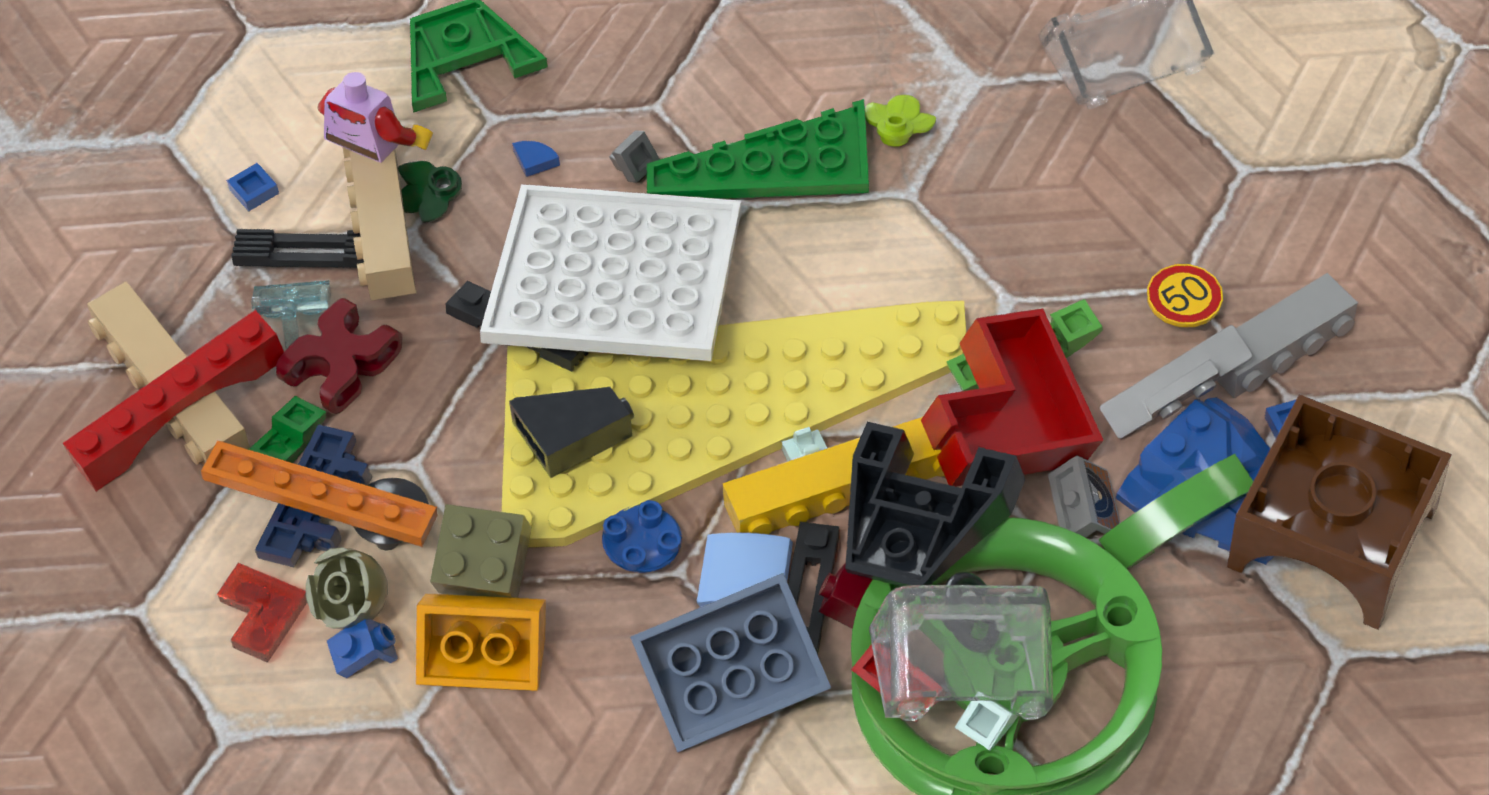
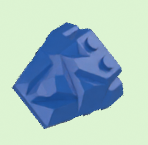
M1207 398L1204 402L1200 399H1195L1144 448L1140 454L1139 464L1127 475L1116 493V499L1136 513L1177 485L1233 454H1236L1254 481L1270 451V447L1246 417L1219 398ZM1246 496L1225 509H1219L1182 534L1191 538H1195L1196 533L1217 540L1219 548L1230 552L1236 514ZM1274 556L1260 557L1254 559V561L1266 565Z

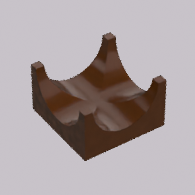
M1299 394L1236 514L1227 568L1242 573L1250 561L1265 556L1287 557L1308 563L1323 570L1342 583L1358 601L1363 612V624L1379 630L1385 618L1396 582L1417 533L1425 518L1432 520L1437 510L1452 454Z

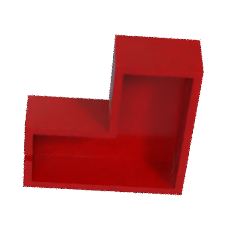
M1043 308L976 318L959 344L979 389L938 395L921 419L933 450L941 449L937 459L948 485L955 487L963 486L978 447L1016 455L1023 474L1027 475L1055 470L1075 456L1089 460L1104 441Z

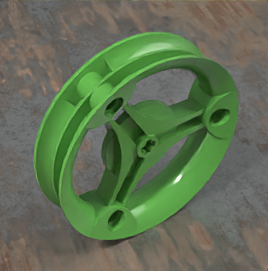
M1008 517L923 592L873 579L862 597L852 629V668L877 637L888 645L889 641L905 637L912 632L925 640L943 656L942 670L945 685L951 697L961 708L966 710L976 692H980L1018 716L1007 730L1005 747L995 745L990 751L976 742V746L960 750L951 756L932 746L908 725L892 702L852 671L853 705L865 740L871 751L891 775L915 794L1098 795L1116 782L1140 753L1149 735L1157 702V689L1162 669L1160 630L1152 606L1136 579L1114 556L1089 539L1063 527L1046 522ZM993 569L1021 570L1052 578L1076 590L1095 606L1094 610L1055 621H1042L1035 616L1021 611L999 610V637L995 645L985 653H972L964 649L942 626L927 617L930 614L941 621L942 597L932 591V588L949 580L959 572L971 573ZM980 623L974 625L969 637L976 641L983 640L988 626ZM1094 633V636L1067 646L1063 645L1064 643ZM1104 655L1124 668L1125 682L1118 708L1102 731L1086 745L1058 760L1036 766H1031L1023 756L1013 751L1022 723L1040 716L1056 703L1064 690L1069 671ZM986 773H995L997 775H989Z

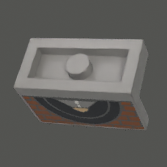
M1075 456L1048 474L1060 527L1087 537L1096 530L1106 534L1120 524L1107 469L1079 456Z

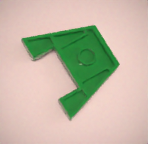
M463 0L410 18L413 113L447 102L446 92L438 75L501 54L514 79L548 68L547 58L481 0Z

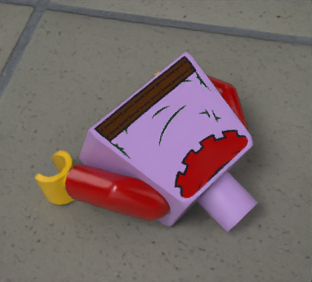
M359 72L347 74L337 87L330 88L325 93L317 106L318 111L324 115L325 140L380 163L398 145L417 146L426 150L433 135L432 131L414 124L412 129L402 126L395 116L390 97L385 92L366 85L365 76Z

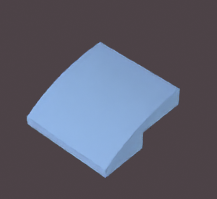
M759 533L708 534L697 604L700 607L781 573H784L786 580H788L793 546L792 540L787 537Z

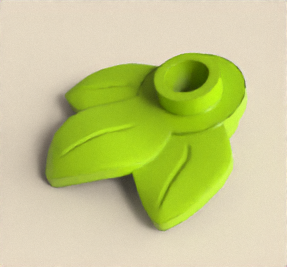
M907 94L894 96L887 105L871 102L865 107L866 121L877 127L880 140L888 146L905 145L912 134L928 132L936 123V116L920 113L919 100Z

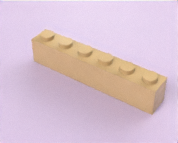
M342 147L344 158H351V160L344 161L347 183L354 182V185L347 186L350 207H357V211L350 212L354 234L360 233L361 236L354 238L357 260L364 259V263L357 264L360 286L368 285L371 300L414 294L416 289L396 150H393L380 163Z
M127 281L87 303L92 319L88 320L91 331L99 341L104 338L108 342L107 349L118 365L121 363L126 365L128 368L126 373L136 389L146 386L187 357ZM215 392L189 405L166 423L175 439L182 437L187 443L184 445L185 449L196 465L201 462L203 465L205 464L217 440L245 449L250 448L244 427Z

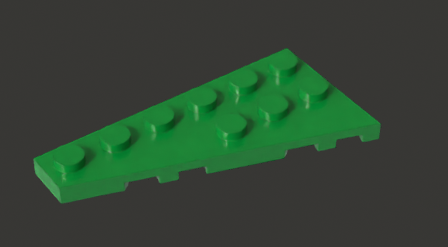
M864 99L852 102V107L835 112L834 108L822 111L821 117L803 122L795 119L744 134V139L730 144H726L725 140L712 144V149L696 154L687 151L647 163V194L727 199L869 193Z

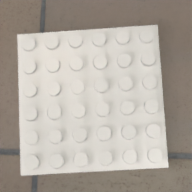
M521 184L481 326V343L712 361L741 215V200Z

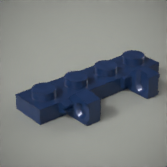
M318 424L298 465L363 485H369L372 479L368 468L369 465L357 461L356 457L351 455L357 442L354 433ZM278 503L255 548L258 559L295 567L303 550L305 552H312L314 547L321 551L338 548L341 542V535L337 527L323 524L319 515Z

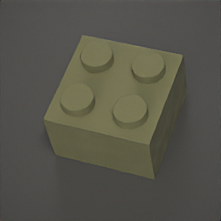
M445 504L430 579L431 584L438 593L518 598L532 528L526 517L520 514Z

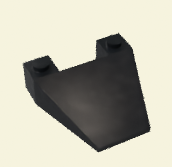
M867 421L852 459L845 569L847 573L923 592L1012 514L1024 485L1025 477L1016 455L978 447L962 488L908 476L906 472L914 452L905 431Z

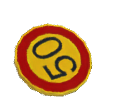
M1174 264L1162 268L1152 276L1147 287V303L1153 314L1165 323L1177 327H1197L1208 323L1218 315L1223 304V291L1216 277L1204 268L1191 264Z

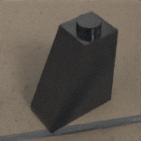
M611 387L516 397L509 401L514 426L550 478L632 437L631 420L634 418L633 410L624 397L619 399Z

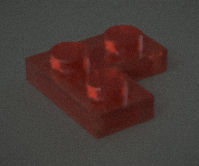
M237 563L217 593L221 603L247 613V616L231 638L233 648L267 663L307 604L305 590L241 563Z

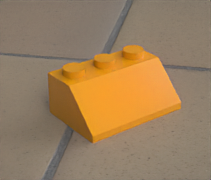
M426 593L417 604L416 685L538 691L545 645L546 599Z

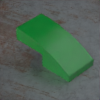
M294 396L272 416V428L248 450L294 463L309 444L318 424H323L326 419V411Z

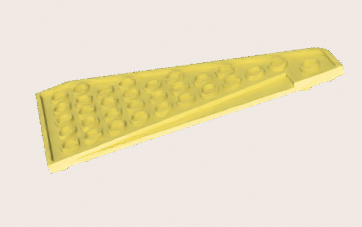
M964 301L920 302L719 325L712 361L588 351V355H584V359L582 361L579 360L578 366H574V370L571 372L541 358L540 353L525 346H507L502 512L520 514L526 517L532 527L528 547L567 546L603 530L606 518L615 515L623 509L628 510L647 500L656 501L659 504L782 449V441L793 438L795 431L810 427L811 432L817 429L820 432L947 375L951 371L946 361L964 354L959 344L966 334ZM611 387L619 399L624 397L634 413V418L631 420L632 437L552 478L549 477L514 426L509 401L516 397Z

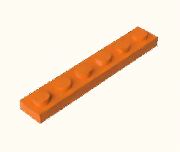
M218 440L201 470L202 479L420 547H423L438 516L436 506Z

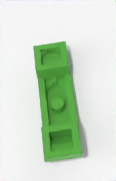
M1085 299L1050 314V324L1066 358L1084 347L1103 331L1102 325ZM964 354L946 361L949 370L962 391L979 389Z
M1233 454L1192 476L1141 508L1102 536L1099 542L1108 553L1114 556L1128 570L1155 553L1154 550L1221 508L1225 509L1246 496L1253 480L1236 454Z

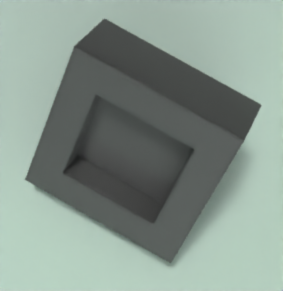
M635 130L609 156L615 168L623 172L627 181L635 183L647 174V163L660 160L645 131Z

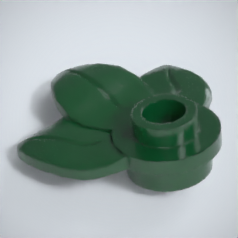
M413 161L398 166L401 177L408 184L401 190L404 213L419 212L423 223L435 221L447 212L449 201L455 199L461 193V177L450 167L440 166L436 168L428 161ZM443 184L449 185L446 188H439Z

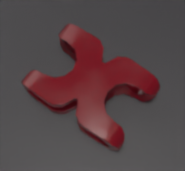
M340 298L319 317L317 325L321 336L306 334L298 337L283 352L276 365L277 378L290 386H298L313 376L321 375L327 377L320 387L319 394L322 407L333 414L342 412L361 394L362 384L358 375L373 377L381 374L398 356L402 349L403 341L401 332L389 325H381L369 334H353L359 325V314L357 305L346 298Z

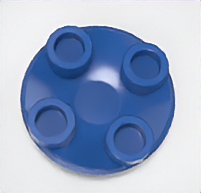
M644 501L640 505L628 510L625 508L615 515L606 518L602 533L604 551L613 563L625 570L638 573L657 571L670 564L680 551L682 543L680 527L675 519L662 510V506L656 501Z

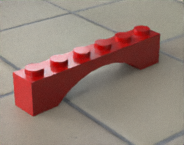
M254 310L63 442L75 466L97 492L127 471L151 437L183 409L202 397L224 387L257 380L276 367L278 359L284 352L277 334L261 315Z

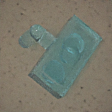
M330 281L254 286L251 300L252 312L256 310L260 315H264L267 318L281 316L285 347L287 349L299 337L296 312L313 315L329 308L331 299Z

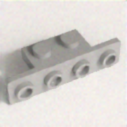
M1229 325L1100 406V410L1117 437L1123 439L1160 415L1163 419L1173 415L1183 408L1181 402L1192 395L1199 398L1207 394L1217 386L1216 380L1252 358V353L1233 325Z

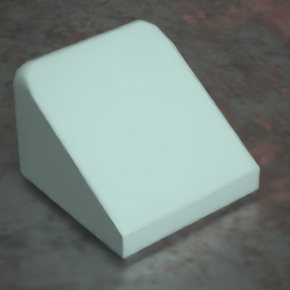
M976 692L955 728L991 751L1018 716L987 695Z

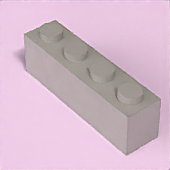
M1328 273L1324 274L1236 328L1251 351L1252 358L1218 379L1217 382L1233 398L1246 391L1252 392L1256 390L1265 379L1276 372L1279 374L1285 372L1293 365L1294 361L1306 354L1312 355L1316 353L1325 342L1333 337H1341L1348 333L1355 323L1354 318L1358 302Z

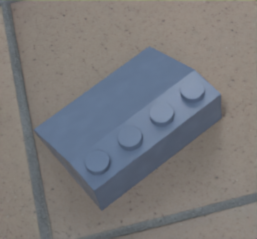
M784 573L630 637L677 752L831 689Z

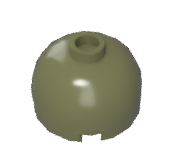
M333 548L321 554L314 562L318 564L314 575H308L306 581V601L311 614L316 619L322 620L326 624L325 626L333 629L351 628L364 619L373 620L383 609L388 595L387 578L377 561L371 555L352 548Z

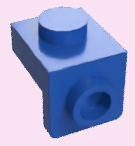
M364 619L351 628H345L327 640L336 673L345 678L350 677L377 658L388 663H393L398 659L394 647L396 640L391 629L387 625L380 624L371 619Z

